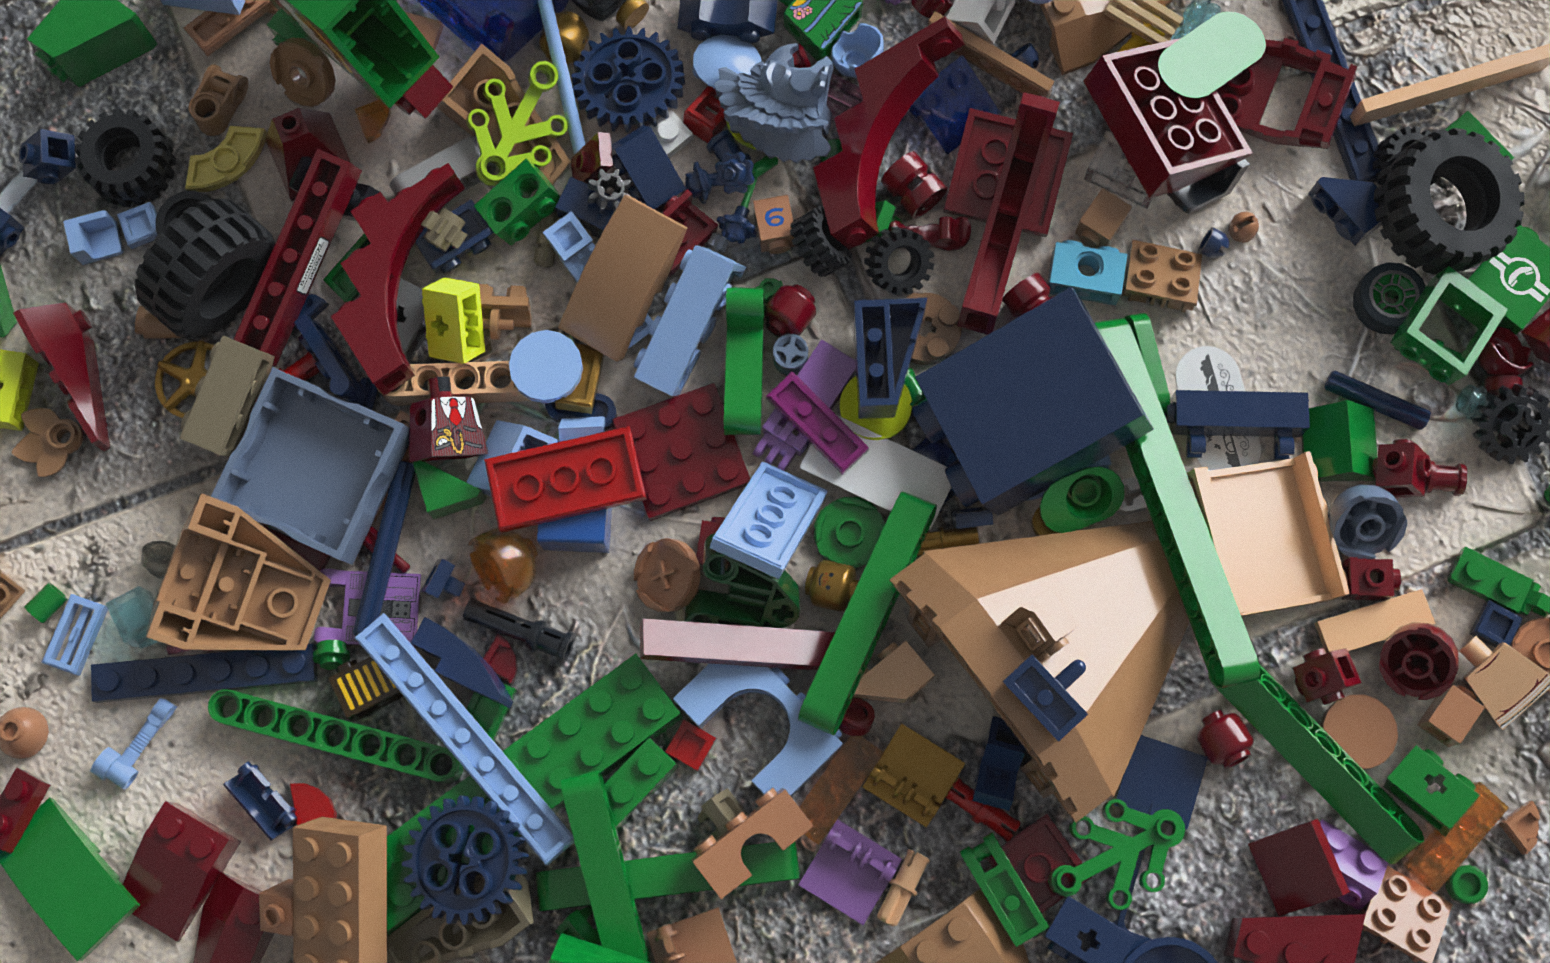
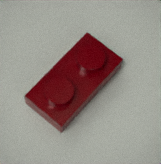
M17 767L0 795V850L9 853L14 851L51 786L28 771Z

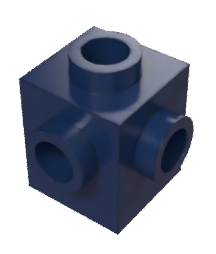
M39 129L23 142L19 149V161L23 164V177L37 179L42 184H56L76 169L74 135Z

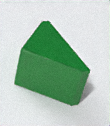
M426 462L413 463L427 513L433 519L484 503L486 496L480 489Z

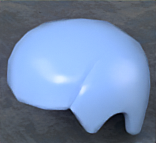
M860 23L854 32L842 31L837 42L831 48L833 65L843 76L857 78L855 68L884 52L883 35L876 27L866 23Z

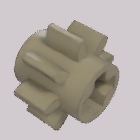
M444 207L439 214L430 211L421 224L428 229L423 238L445 253L450 246L459 249L468 236L461 231L466 222Z

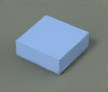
M151 202L117 214L127 245L131 249L152 242L158 236L156 232L157 213Z

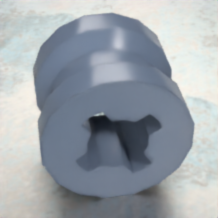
M786 334L781 336L773 346V363L775 368L783 375L788 376L792 371L798 375L808 360V346L802 337L795 334Z

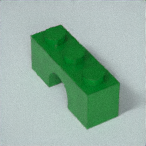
M650 737L605 783L617 832L626 824L627 818L650 794H654L679 768L677 763Z

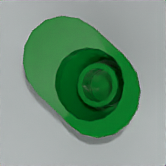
M1100 466L1086 467L1060 478L1048 487L1040 503V516L1045 525L1054 532L1064 533L1080 530L1103 521L1117 512L1125 497L1124 484L1119 475L1111 469Z

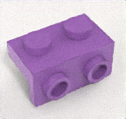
M1322 819L1320 821L1321 827L1350 891L1338 898L1343 903L1361 910L1378 894L1388 862L1373 849Z

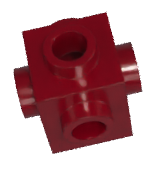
M1397 439L1392 444L1379 445L1378 457L1373 461V474L1376 478L1375 485L1389 491L1395 498L1425 497L1426 477H1429L1431 474L1430 457L1415 442L1407 439Z
M1324 648L1312 651L1302 656L1305 661L1304 663L1292 667L1297 690L1305 697L1307 703L1320 699L1323 705L1333 703L1345 698L1343 690L1362 683L1347 648L1328 653L1325 652Z

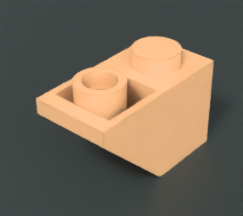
M907 641L903 642L900 646L893 642L878 655L881 661L870 670L868 667L866 668L853 698L905 703L932 681L935 674Z

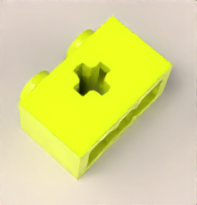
M444 277L422 288V304L424 307L429 357L464 364L484 353L485 342L479 284Z
M0 349V428L23 431L24 422L21 414L28 411L39 363L26 353Z

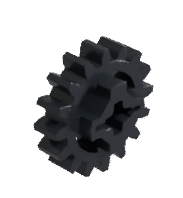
M1515 383L1511 391L1502 385L1499 388V396L1496 397L1488 393L1486 396L1490 403L1487 406L1478 404L1476 407L1482 412V416L1472 419V423L1480 427L1479 430L1472 433L1473 437L1481 442L1478 447L1485 453H1489V456L1498 462L1503 459L1509 464H1514L1516 456L1523 462H1528L1529 452L1533 451L1540 455L1542 452L1538 445L1541 442L1550 443V438L1546 436V432L1550 431V422L1548 421L1550 418V408L1547 406L1550 400L1541 394L1539 395L1540 392L1530 386L1525 388ZM1528 404L1532 407L1534 416L1530 415L1531 408L1527 407ZM1493 432H1498L1497 439L1501 441V444L1496 441Z

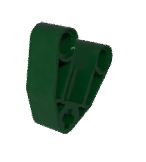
M716 533L708 536L704 542L703 572L712 581L728 584V592L722 594L708 590H697L694 598L685 606L684 621L784 628L798 620L800 614L799 587L786 570H784L780 579L770 576L710 549L709 547Z

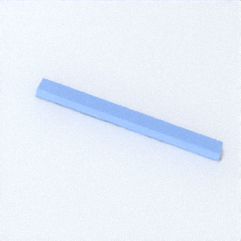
M383 613L355 637L493 802L498 803L497 808L500 811L507 810L510 812L508 821L520 824L517 829L518 833L526 838V842L547 866L574 843L571 831L386 614Z

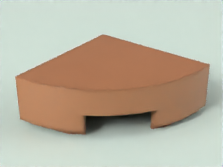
M1528 801L1499 822V825L1522 855L1528 854L1537 843L1540 815L1534 802Z

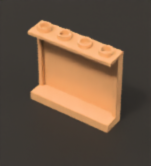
M1310 451L1304 452L1292 459L1208 471V467H1200L1187 472L1242 617L1329 602L1350 594L1347 585V574L1342 567L1337 549L1338 546L1330 530L1328 506L1320 489L1318 470L1313 463Z

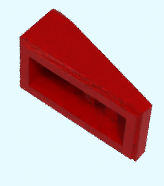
M707 86L684 111L683 123L688 129L706 143L719 134L727 124L724 118L725 110L720 107V101L714 97L716 95L715 88ZM708 106L718 114L715 115L711 111L707 110L706 107Z

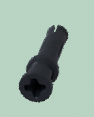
M471 598L468 601L463 613V620L526 643L525 646L529 651H542L557 657V662L562 664L567 661L576 639L575 632L569 631L564 633L547 626V622L544 620L532 622L487 605L475 598Z

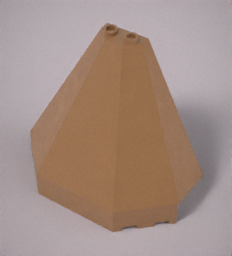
M1152 521L924 551L921 557L890 579V582L911 608L907 621L926 646L930 649L942 639L1033 758L1020 769L1043 799L1053 794L1073 821L1077 823L1101 803L1115 796L1189 624L1187 613ZM1051 588L1078 628L1066 636L1070 644L1051 657L1047 651L1036 657L1034 652H1031L1018 634L1016 627L1004 624L1002 621L1020 606ZM1032 654L1054 678L1074 660L1079 659L1086 664L1085 673L1066 691L1088 715L1059 742L1002 682Z

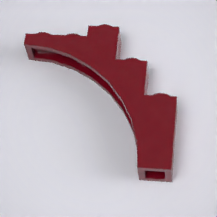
M1023 92L958 319V327L986 335L993 332L1060 104L1059 101Z
M449 163L441 168L431 170L424 179L411 187L402 189L390 201H387L380 191L374 196L363 199L356 208L350 211L371 244L365 248L355 250L348 259L340 263L361 297L343 304L338 312L331 315V318L372 383L384 396L415 376L403 352L397 328L396 301L401 273L409 252L424 229L421 225L430 211L437 213L446 203L465 189Z

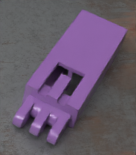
M821 339L797 376L832 410L841 397L847 383L855 376L856 362ZM775 408L763 425L762 431L764 436L752 454L760 458L768 447L771 451L766 457L765 463L772 465L777 457L781 455L783 459L779 462L777 468L786 471L796 454L801 456L810 442L800 432L797 436L794 435L792 431L795 427Z

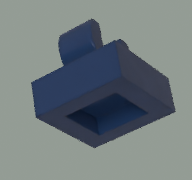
M437 559L420 592L433 599L439 598L442 590L454 597H459L465 583L450 576L455 567L454 564L444 559Z

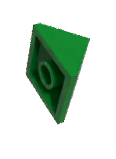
M1349 400L1309 408L1310 428L1301 436L1302 453L1310 451L1313 463L1318 470V481H1376L1373 474V461L1378 457L1374 409Z

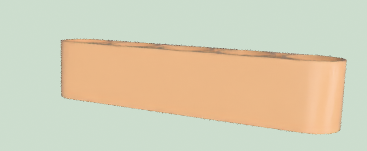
M510 361L466 362L464 364H410L415 374L414 377L403 383L397 391L390 392L385 396L380 392L391 405H411L412 403L430 398L429 391L423 390V384L426 380L435 377H450L452 397H471L475 403L531 401L519 392L512 379L509 385L504 388L494 387L495 381L500 376L506 375L511 377ZM463 378H475L474 384L469 389L458 388Z

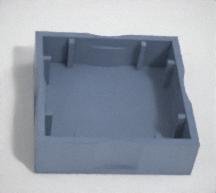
M272 367L250 413L245 434L239 445L231 453L211 497L238 506L263 526L353 565L397 472L399 463L402 461L409 446L410 428L359 404L341 400L328 394L320 387Z

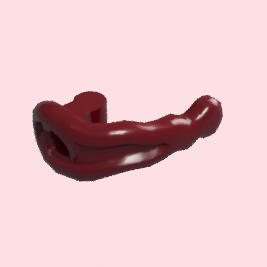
M944 216L939 218V224L930 223L924 226L909 225L907 227L900 221L894 220L888 227L889 231H891V227L909 229L923 236L922 239L927 240L932 247L944 251L962 249L967 245L971 236V223L965 217L953 219L952 217Z

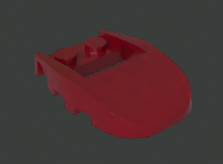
M1284 38L1283 42L1265 39L1266 47L1262 57L1216 90L1241 132L1276 145L1328 149L1352 83L1356 78L1357 66L1350 64L1349 69L1332 63L1330 62V54L1318 49L1314 52L1298 45L1299 41ZM1283 65L1316 73L1295 130H1285V132L1260 125Z

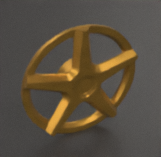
M200 340L198 342L185 343L171 350L163 360L159 361L155 376L156 394L163 407L173 415L183 418L186 413L177 410L175 407L189 395L197 397L195 395L196 386L199 380L206 376L208 371L205 369L206 350L211 351L214 347L213 344ZM195 349L189 368L170 363L179 354ZM164 372L180 381V386L168 400L163 392Z

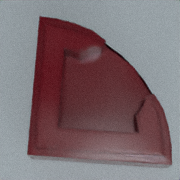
M497 634L485 654L484 660L493 668L499 678L513 685L517 675V657L509 642L500 634Z

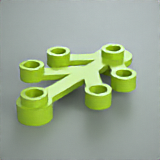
M540 61L530 69L528 73L530 86L512 118L504 96L506 92L505 84L500 79L492 78L484 85L483 95L492 104L502 137L496 149L487 128L489 116L486 111L482 109L472 110L467 116L466 123L468 128L475 133L481 156L476 161L475 171L479 180L485 185L496 186L526 158L537 168H543L551 161V151L544 145L535 146L529 153L508 156L515 144L545 136L559 138L568 129L567 120L561 115H553L547 121L525 126L541 94L551 90L558 81V71L552 63ZM537 73L546 75L548 80L546 84H540L536 80ZM489 85L498 86L500 95H491L488 91ZM480 115L484 120V125H474L472 116ZM552 121H558L561 123V132H555L552 130ZM542 151L546 155V161L538 162L534 157V153ZM487 164H496L499 168V173L491 175L487 171Z

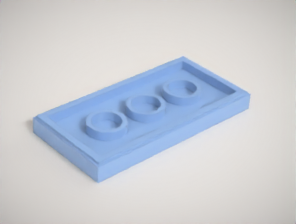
M761 462L714 535L709 548L780 579L822 506L828 491L768 463Z

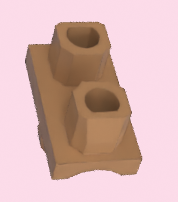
M479 284L483 329H490L492 340H500L502 330H514V327L531 328L532 314L526 287L511 285L507 288L506 296H494L493 287L488 284Z

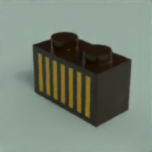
M371 657L357 663V660L346 662L336 668L337 674L328 678L346 718L354 722L404 697Z

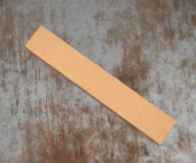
M1550 44L1362 99L1352 111L1350 118L1355 127L1542 71L1550 64Z

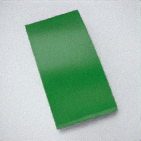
M49 797L36 810L14 851L9 853L0 850V864L51 932L76 961H83L140 904L118 881L120 877L99 855L101 851L56 801Z

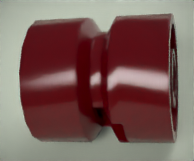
M915 151L909 152L898 159L881 178V183L893 197H901L900 205L912 219L920 218L930 211L944 197L948 189L936 174L927 173L928 165Z
M1035 273L1009 290L1003 297L1002 302L1013 317H1020L1053 297H1049L1050 286L1040 273Z

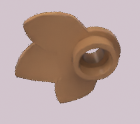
M35 408L21 414L22 420L30 433L13 448L12 454L25 462L37 463L36 468L39 477L52 476L58 473L65 466L68 455L78 450L83 442L82 428L73 420L60 419L51 409ZM70 432V439L66 443H62L61 438L63 434Z

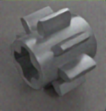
M600 169L598 182L595 180H589L587 187L595 191V193L589 196L588 203L596 202L600 207V214H603L605 209H613L615 212L624 195H629L623 191L629 188L631 181H623L618 176L619 169H616L614 173L607 174L603 169ZM608 186L614 188L611 197L604 195Z

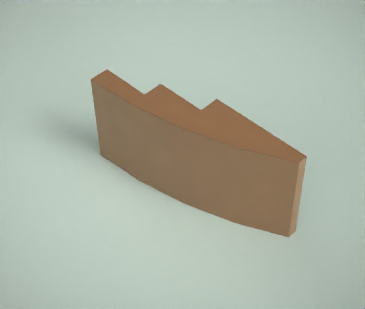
M624 195L584 267L558 328L616 362L623 360L636 328L643 326L655 294L663 290L687 227L637 199Z

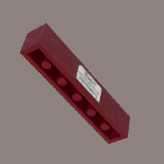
M318 148L233 339L275 356L272 364L275 367L280 360L294 328V321L298 319L362 173V170L350 162Z

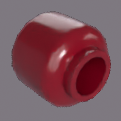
M798 284L781 286L764 306V316L768 321L766 323L767 329L779 338L786 334L800 336L816 316L814 296Z
M1218 710L1201 720L1204 726L1198 731L1196 738L1211 764L1216 766L1223 765L1224 769H1229L1252 755L1249 750L1254 745V739L1238 714L1229 713L1224 715L1222 710Z

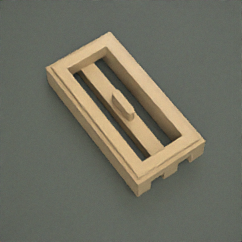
M1112 0L1104 12V15L1151 44L1169 41L1183 20V17L1155 0ZM1116 6L1123 7L1136 15L1141 21L1149 23L1165 33L1164 37L1123 13Z

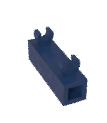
M1176 390L1170 398V405H1167V413H1164L1167 423H1170L1172 435H1187V458H1202V453H1206L1205 435L1274 437V460L1290 459V455H1294L1295 451L1293 437H1301L1310 428L1307 392Z

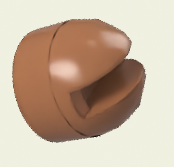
M1247 211L1236 214L1228 226L1230 236L1235 241L1242 243L1252 240L1259 229L1258 219L1253 213ZM1245 221H1249V222H1250V224H1248V225L1242 227V228L1239 229V230H1238V228H1237V226H1236V225L1241 224V223H1243V222H1245Z

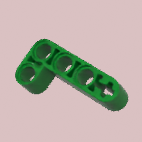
M727 288L724 435H761L764 288Z

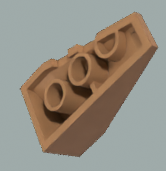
M481 44L451 80L450 84L453 88L438 104L437 108L472 136H475V133L467 126V116L474 109L486 111L489 116L487 128L496 149L502 137L492 104L483 95L484 85L492 78L500 79L505 84L506 92L504 96L511 118L515 114L525 93L515 79L516 76L511 68ZM489 85L488 91L491 95H500L498 86ZM535 108L525 126L543 122ZM480 115L472 116L474 125H484V120ZM550 136L515 144L508 157L529 153L537 145H544L550 149L552 154L551 161L548 165L539 169L552 185L571 162L556 138ZM542 151L534 153V157L538 162L546 161V155Z

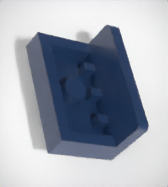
M472 199L451 211L466 222L461 231L468 236L459 249L450 246L446 253L423 238L428 230L425 227L417 238L415 244L434 274L440 270L443 274H446L462 264L460 258L472 251L475 256L492 246L490 240L495 237V234L474 207L475 203Z

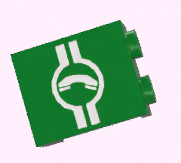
M1522 225L1516 227L1517 235L1511 243L1506 245L1504 251L1482 262L1468 278L1470 282L1508 309L1498 326L1510 329L1515 335L1523 330L1550 298V247L1539 239L1534 230Z

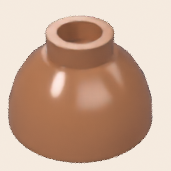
M16 707L0 717V750L12 758L25 759L34 756L44 747L48 739L49 728L46 718L41 712L31 707Z

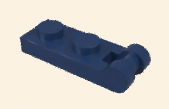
M304 313L294 321L302 334L298 339L311 354L315 353L319 359L315 362V365L327 379H331L329 385L331 392L348 403L362 404L366 398L364 387L323 326Z

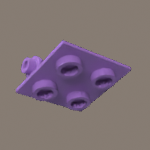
M837 819L798 885L861 925H864L886 886L897 871L902 859Z

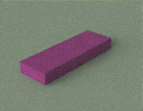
M793 371L766 395V399L842 475L869 451V447Z

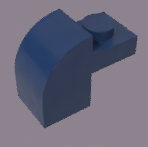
M992 716L977 767L972 801L1010 811L1017 774L1025 754V748L1002 718Z

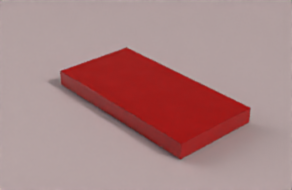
M630 426L484 459L500 533L647 500Z

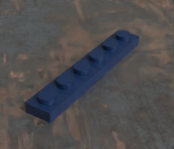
M313 643L308 644L306 650H238L92 664V702L103 703L217 692L223 689L238 690L318 682L317 663L312 660V654L316 650V645Z

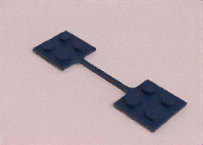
M1141 735L1122 777L1116 799L1124 801L1128 808L1149 815L1162 809L1172 810L1180 815L1187 830L1208 758ZM1145 849L1141 850L1138 855L1129 887L1131 896ZM1126 908L1119 911L1117 919L1112 923L1136 937L1128 952L1129 954L1138 945L1151 939L1133 933L1126 928L1124 924L1128 909ZM1089 931L1087 934L1079 933L1077 936L1082 942L1080 949L1083 951L1090 947L1095 949L1097 943L1093 941L1094 933L1092 931ZM1071 954L1067 960V963H1084Z

